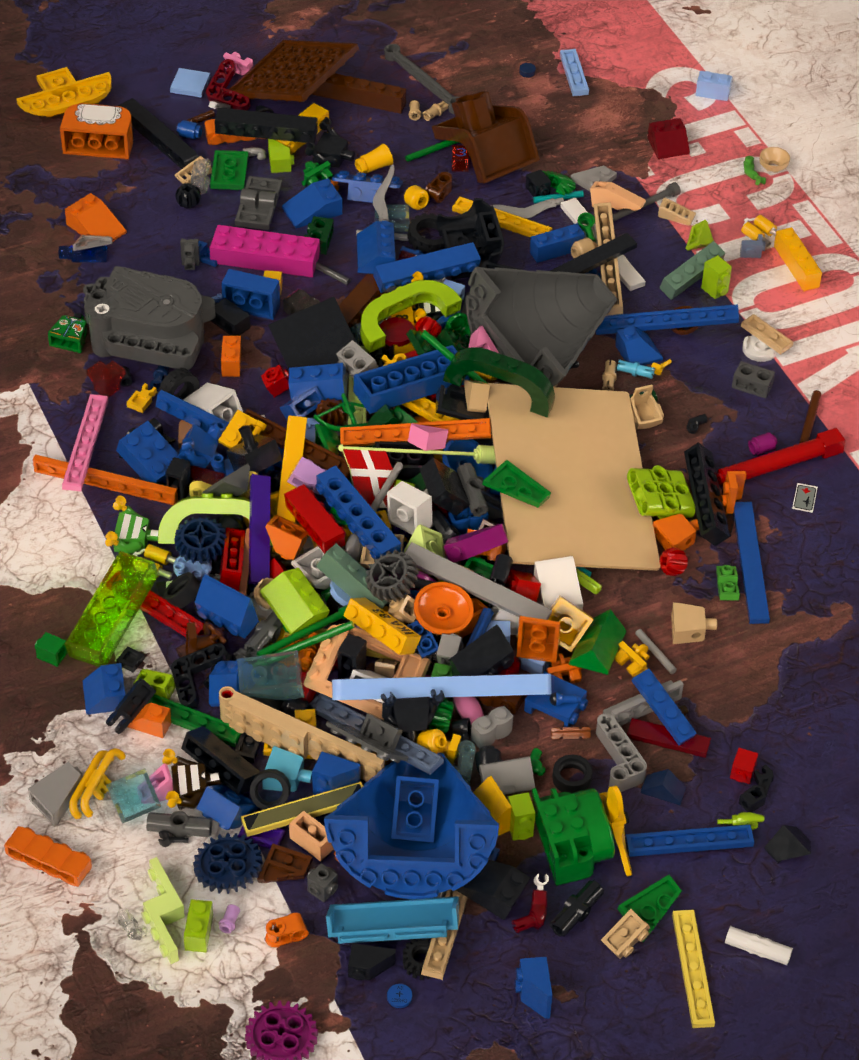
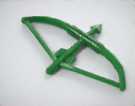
M345 393L341 395L344 402L313 416L324 427L339 432L340 427L367 426L368 424H357L353 414L356 411L354 406L365 407L363 404L348 401ZM342 406L344 413L349 414L352 424L334 426L326 423L320 417Z

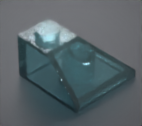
M145 768L105 786L122 824L161 807Z

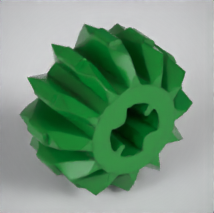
M444 699L439 704L437 712L430 726H428L429 729H439L443 733L448 732L454 708L452 701Z

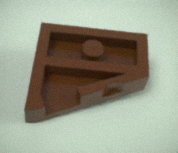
M272 844L257 881L258 883L305 879L313 858L312 856Z

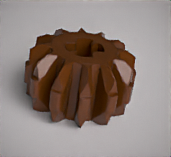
M327 398L326 401L321 400L316 408L317 415L342 403V400H335V398ZM341 406L320 418L326 423L337 426L338 424L342 425L346 421L347 413H344Z

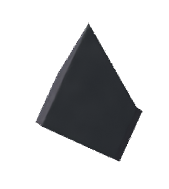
M783 825L764 849L777 863H780L782 860L811 854V841L797 827Z

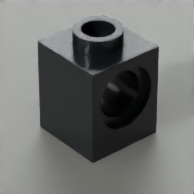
M542 170L526 174V188L533 197L550 195L551 181Z

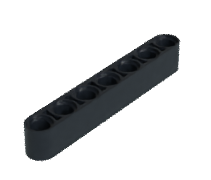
M131 98L118 105L126 108L131 113L132 127L181 169L198 158L197 153L135 99Z

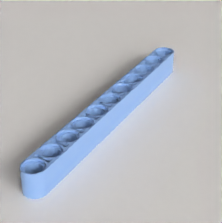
M551 674L332 679V700L381 699V694H385L389 698L390 692L393 693L396 699L432 698L430 694L432 689H435L436 696L442 690L445 697L552 694Z

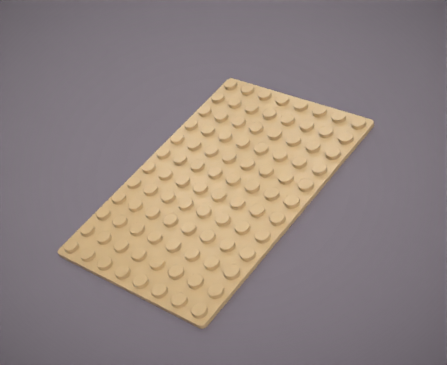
M488 383L490 384L488 410L496 468L508 460L551 492L550 498L539 508L500 492L505 532L508 538V554L513 560L512 564L535 565L536 561L573 556L575 567L659 570L661 565L652 516L640 515L627 480L630 468L643 469L629 393L624 391L553 387L555 401L547 418L530 412L532 400L528 392L522 387L510 384Z

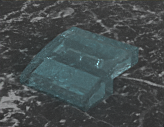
M386 205L389 222L394 223V232H408L410 224L409 205ZM375 210V222H376V221H379V216H378V213H377L376 210Z

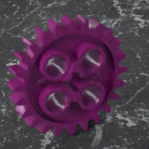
M278 1001L275 1007L272 1002H269L268 1009L261 1006V1013L254 1011V1018H249V1025L245 1027L246 1047L250 1049L251 1057L256 1055V1060H302V1057L309 1059V1052H314V1045L317 1044L318 1029H316V1021H312V1014L306 1015V1008L299 1011L298 1003L290 1007V1001H287L285 1006H282L281 1001ZM275 1022V1023H277V1024H275V1025H270L269 1023ZM288 1045H293L294 1047H293V1048H287L286 1046H288Z

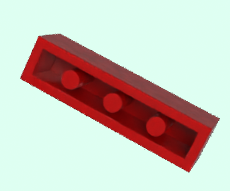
M303 484L284 494L286 508L324 554L335 544H338L340 547L345 545L346 532L344 528L336 523L334 516L326 511L324 504L316 499L311 489L309 490Z
M226 527L225 535L227 538L225 539L219 582L239 591L245 530Z

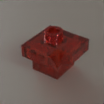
M98 361L86 370L87 376L93 382L94 390L103 396H108V398L120 390V381L126 375L125 369L114 361L107 365Z

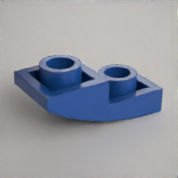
M418 621L407 625V627L421 636L416 649L422 659L438 651L439 646L430 631L423 628Z

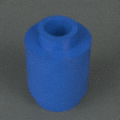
M186 120L178 123L177 133H179L180 137L200 139L202 136L203 126L199 125V123Z

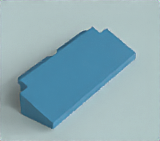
M459 896L330 905L326 915L328 938L338 937V944L447 937V930H458Z

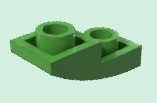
M716 566L719 599L739 600L740 593L737 583L738 574L736 566Z

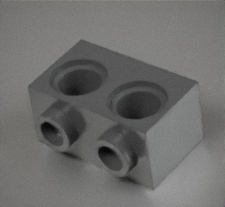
M741 361L734 373L732 388L766 399L773 386L775 372Z

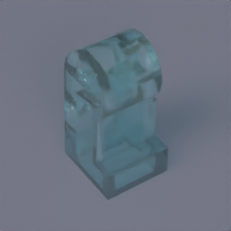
M464 740L458 745V766H454V768L467 783H470L476 747L472 741Z

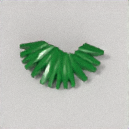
M543 171L551 181V187L556 189L557 193L565 195V193L570 194L575 190L576 184L574 180L567 175L553 171Z

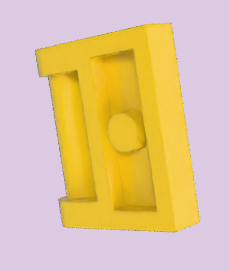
M237 410L218 439V442L230 449L242 441L239 428L245 425L255 427L252 431L254 436L264 431L267 425Z

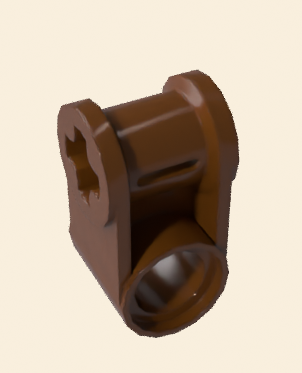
M439 173L426 186L425 190L428 192L429 197L435 199L437 203H441L451 193L452 175L450 173Z

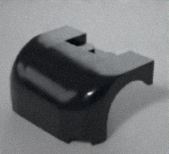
M474 198L471 208L461 215L452 217L442 214L437 215L436 225L439 236H442L445 249L473 242L481 258L479 267H482L484 261L497 264L504 248V238L493 205L490 206L484 202L483 198ZM472 272L460 273L457 276H451V278H469Z

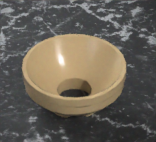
M768 147L761 151L759 161L767 171L776 173L784 170L789 165L790 155L782 148Z

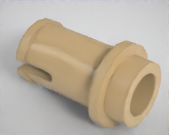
M416 100L411 101L409 104V117L414 121L420 119L422 115L419 108L420 104Z

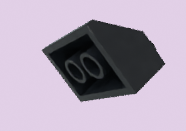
M496 624L450 658L452 676L498 675L504 669L512 666L514 651L502 630Z

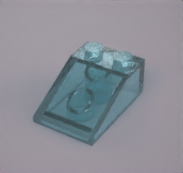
M298 650L237 659L241 694L248 697L277 700L305 697L302 666Z

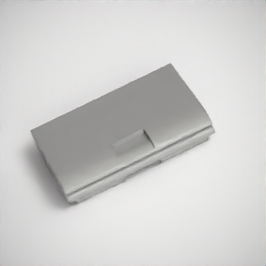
M529 756L479 765L481 784L487 777L492 776L504 795L529 791L535 788L531 758Z

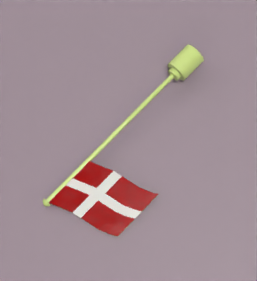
M343 444L338 447L339 451L343 452L348 464L354 488L370 506L393 470L386 452L473 456L478 464H496L494 446L478 445L473 452L343 446ZM387 494L379 508H387Z

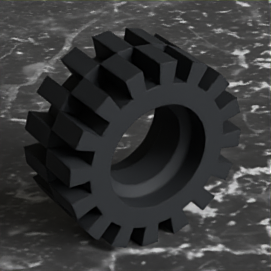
M425 938V940L418 939V941L412 939L411 944L407 943L406 948L403 949L404 970L407 969L408 975L412 973V978L416 979L418 975L420 980H423L425 976L421 975L424 963L415 961L414 957L421 953L427 954L430 945L429 938Z

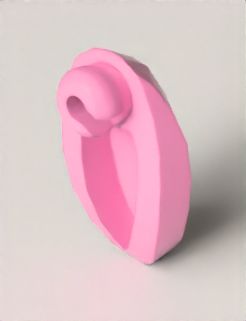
M475 696L453 697L457 712L462 718H470L471 725L477 718L484 716Z

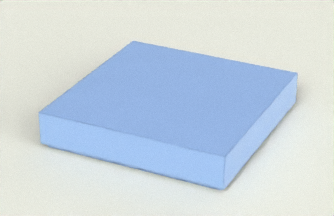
M179 68L170 87V93L202 98L211 74Z

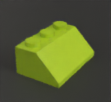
M300 568L282 572L260 590V593L290 635L326 618L330 611Z

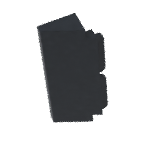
M451 384L447 387L444 394L445 386L441 385L436 393V413L461 420L490 418L488 403L485 413L467 411L465 388L462 386L459 387Z

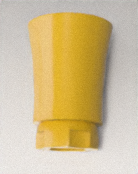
M384 143L355 160V167L361 173H370L374 170L393 165L392 154Z

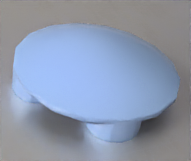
M179 556L173 564V569L177 577L190 572L200 581L205 574L210 575L212 559H210V563L203 561L201 565L199 561L193 564L191 560L186 562L184 557Z

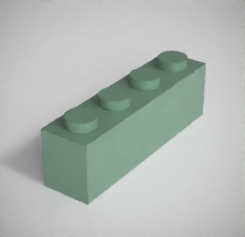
M713 241L664 277L660 289L670 300H673L703 277L704 263L717 255L723 259L726 253Z
M338 544L332 546L316 567L351 598L365 597L381 609L389 604L387 601H381L371 594L365 580L367 570Z

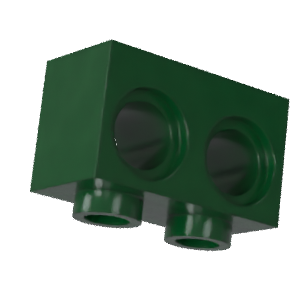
M313 216L312 222L308 223V234H305L304 237L320 239V254L327 255L334 233V219Z

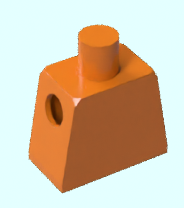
M682 514L653 521L655 538L665 550L672 547L679 548L682 551L686 550L695 543L696 531L700 530L697 519L689 522Z

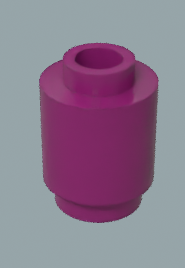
M770 432L753 437L748 441L749 450L753 455H760L775 450L777 445L775 435H772Z

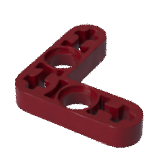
M226 59L221 62L206 89L207 98L210 101H219L231 105L232 109L248 110L251 106L248 97L226 89L236 71L233 60ZM219 78H225L223 83L217 82ZM228 95L232 96V99H231V100H229V101H225V100H224V98H225L226 96H228Z

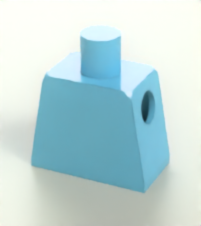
M273 746L265 770L276 769L284 773L291 786L290 792L297 791L300 781L312 782V771L304 769V758L302 756ZM274 778L262 780V788L264 790H283L281 783Z

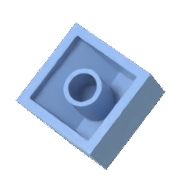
M700 71L697 80L696 96L728 101L733 77L726 74Z

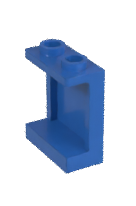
M551 675L552 693L559 692L563 695L581 696V702L563 703L559 706H554L550 703L551 694L527 695L525 698V712L532 714L537 709L563 721L564 727H570L571 724L575 725L580 711H584L588 704L586 690L554 675Z

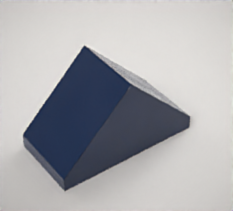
M669 769L648 774L641 793L681 805L686 786Z

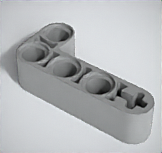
M609 713L599 715L597 718L596 735L617 764L611 769L609 787L616 785L620 792L642 784L645 780L647 769L645 760L613 715Z

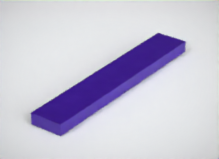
M256 474L250 476L249 584L257 585L262 579L270 578V537L265 526L270 521L271 477Z

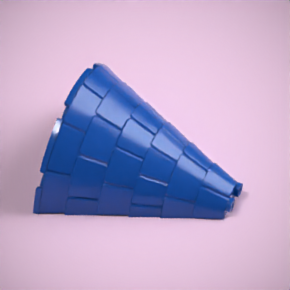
M443 753L437 754L443 757L444 763L431 775L403 760H400V763L392 761L368 780L361 789L338 805L335 811L325 816V831L328 842L332 844L336 852L335 857L351 876L369 888L374 886L384 890L385 895L397 898L437 897L441 892L450 889L455 891L478 875L487 864L488 857L496 846L499 823L494 820L490 815L491 812L471 791V787ZM397 776L439 780L434 843L391 839Z

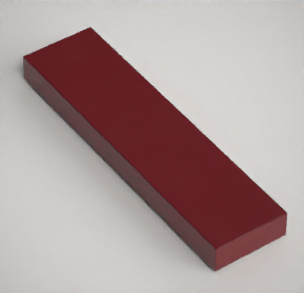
M634 718L631 719L627 732L629 739L704 758L707 756L711 738L696 734L693 738L679 746L665 726Z

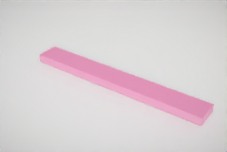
M94 394L89 396L62 483V490L82 491L107 408L108 396Z

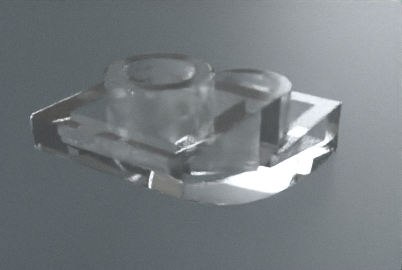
M208 158L195 161L192 168L191 183L199 188L200 194L207 192L211 181L207 174L212 162Z

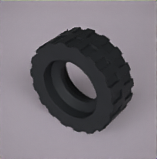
M177 368L165 376L159 387V392L163 390L183 400L199 389L200 384L197 377L188 369ZM184 383L183 388L177 394L174 395V392L178 388V386Z

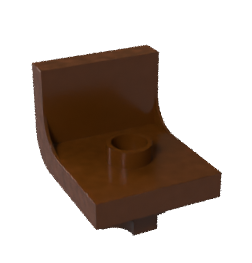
M487 91L457 98L456 102L451 103L455 117L432 126L435 139L457 141L465 146L471 157L478 183H487L540 160L531 125L524 111L516 106L493 105Z

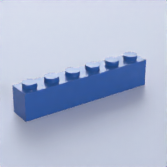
M472 242L375 266L373 277L380 293L391 292L399 286L411 283V280L414 278L412 274L417 271L423 274V279L441 280L444 277L457 276L464 272H473L475 267H479L481 258Z

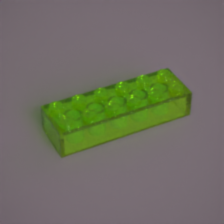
M119 551L65 642L69 657L98 667L107 665L158 577L155 562Z

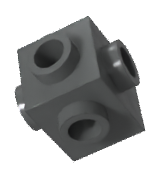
M322 863L316 869L313 868L307 875L308 892L322 902H325L338 889V874L336 871Z

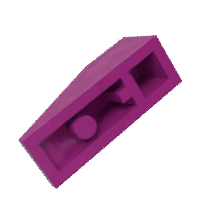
M501 523L448 538L443 546L448 560L457 562L508 543V538Z

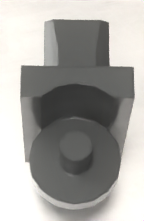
M181 238L182 265H184L185 270H195V266L200 265L199 240Z

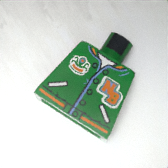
M75 313L73 317L62 316L48 332L49 346L82 353L88 333L87 322L84 320V316L80 313Z

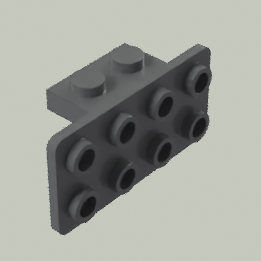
M367 713L360 731L346 724L326 722V726L331 728V733L338 736H346V741L353 744H361L363 750L371 753L373 751L376 752L377 757L382 760L388 761L390 759L397 763H400V760L408 761V756L395 750L403 730L373 714Z

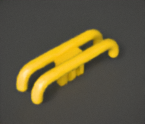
M113 748L109 751H99L94 756L69 801L70 813L75 819L82 817L77 807L80 797V806L84 815L88 818L93 816V811L89 807V800L92 794L98 800H103L104 794L108 791L107 787H110L112 784L104 773L109 764L114 760V757H117L119 760L125 759L126 755L123 751Z

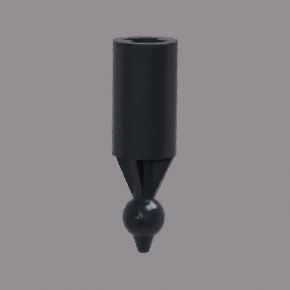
M505 554L496 556L489 580L503 587L506 586L513 563L510 556Z

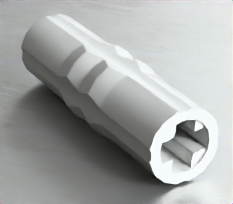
M730 926L725 940V944L786 966L789 963L793 950L792 947Z

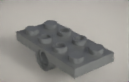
M249 176L245 189L242 188L240 206L235 218V226L269 230L282 188V180Z

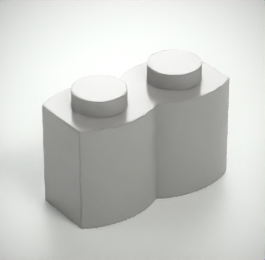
M501 706L492 710L489 715L477 718L472 723L471 740L478 748L492 745L497 739L505 738L512 732L513 715L505 706Z

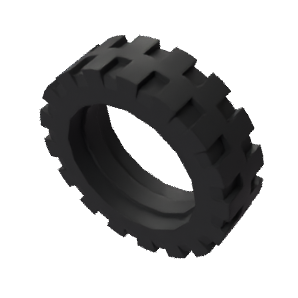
M433 213L415 216V219L410 221L407 239H409V244H412L414 249H418L422 253H431L445 249L442 238L436 240L426 239L417 232L422 228L438 230L436 225L437 216Z

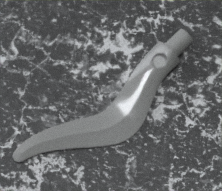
M394 165L390 166L386 178L373 198V206L378 213L379 221H389L385 193L394 175Z
M563 197L551 198L526 208L506 205H493V207L528 219L548 208L561 205L564 199Z

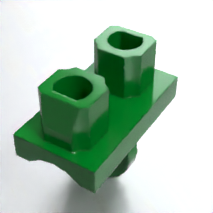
M328 161L321 165L317 162H306V169L303 170L305 173L304 180L301 184L305 187L320 181V177L323 180L327 178L331 180L333 177L332 172L329 170L331 164Z

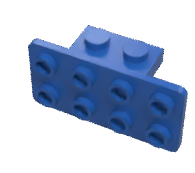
M339 171V173L333 176L332 181L349 183L347 200L373 203V198L385 178L379 174H373V177L361 172H357L354 175L349 174V171ZM393 176L388 188H400L403 180H399L400 177Z

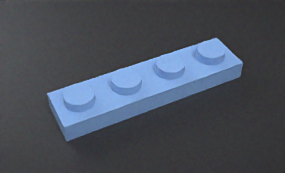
M576 49L560 50V58L572 96L589 95V88Z

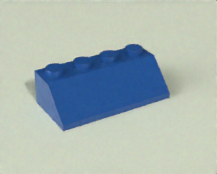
M376 221L357 234L358 273L374 274L375 266L395 261L394 223Z

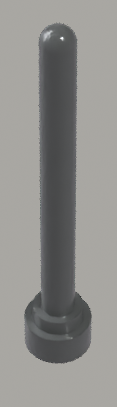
M676 182L669 184L664 191L645 199L646 203L642 208L667 196L675 197L681 193L679 185ZM623 209L612 215L613 222L635 211Z

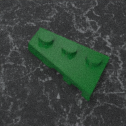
M508 460L504 461L482 483L486 487L537 508L548 500L551 495L550 491Z
M667 875L620 904L617 909L622 916L632 909L650 926L648 931L651 933L680 896L682 890L672 877Z

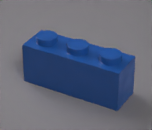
M576 223L532 236L530 239V254L537 263L570 254L573 243L584 239L585 233Z

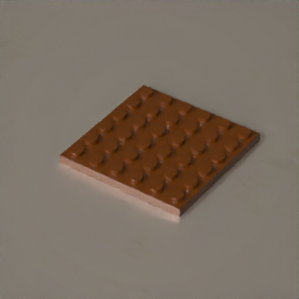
M282 40L229 90L238 92L249 99L304 102L331 75L335 74L349 58L354 56L359 50L358 44Z

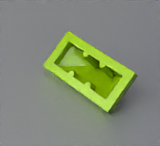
M706 220L692 226L686 245L687 251L706 247L714 241Z

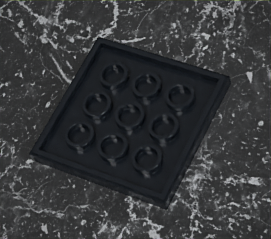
M331 297L268 325L288 369L292 367L336 364L339 361L336 353L352 340L356 343L335 297Z

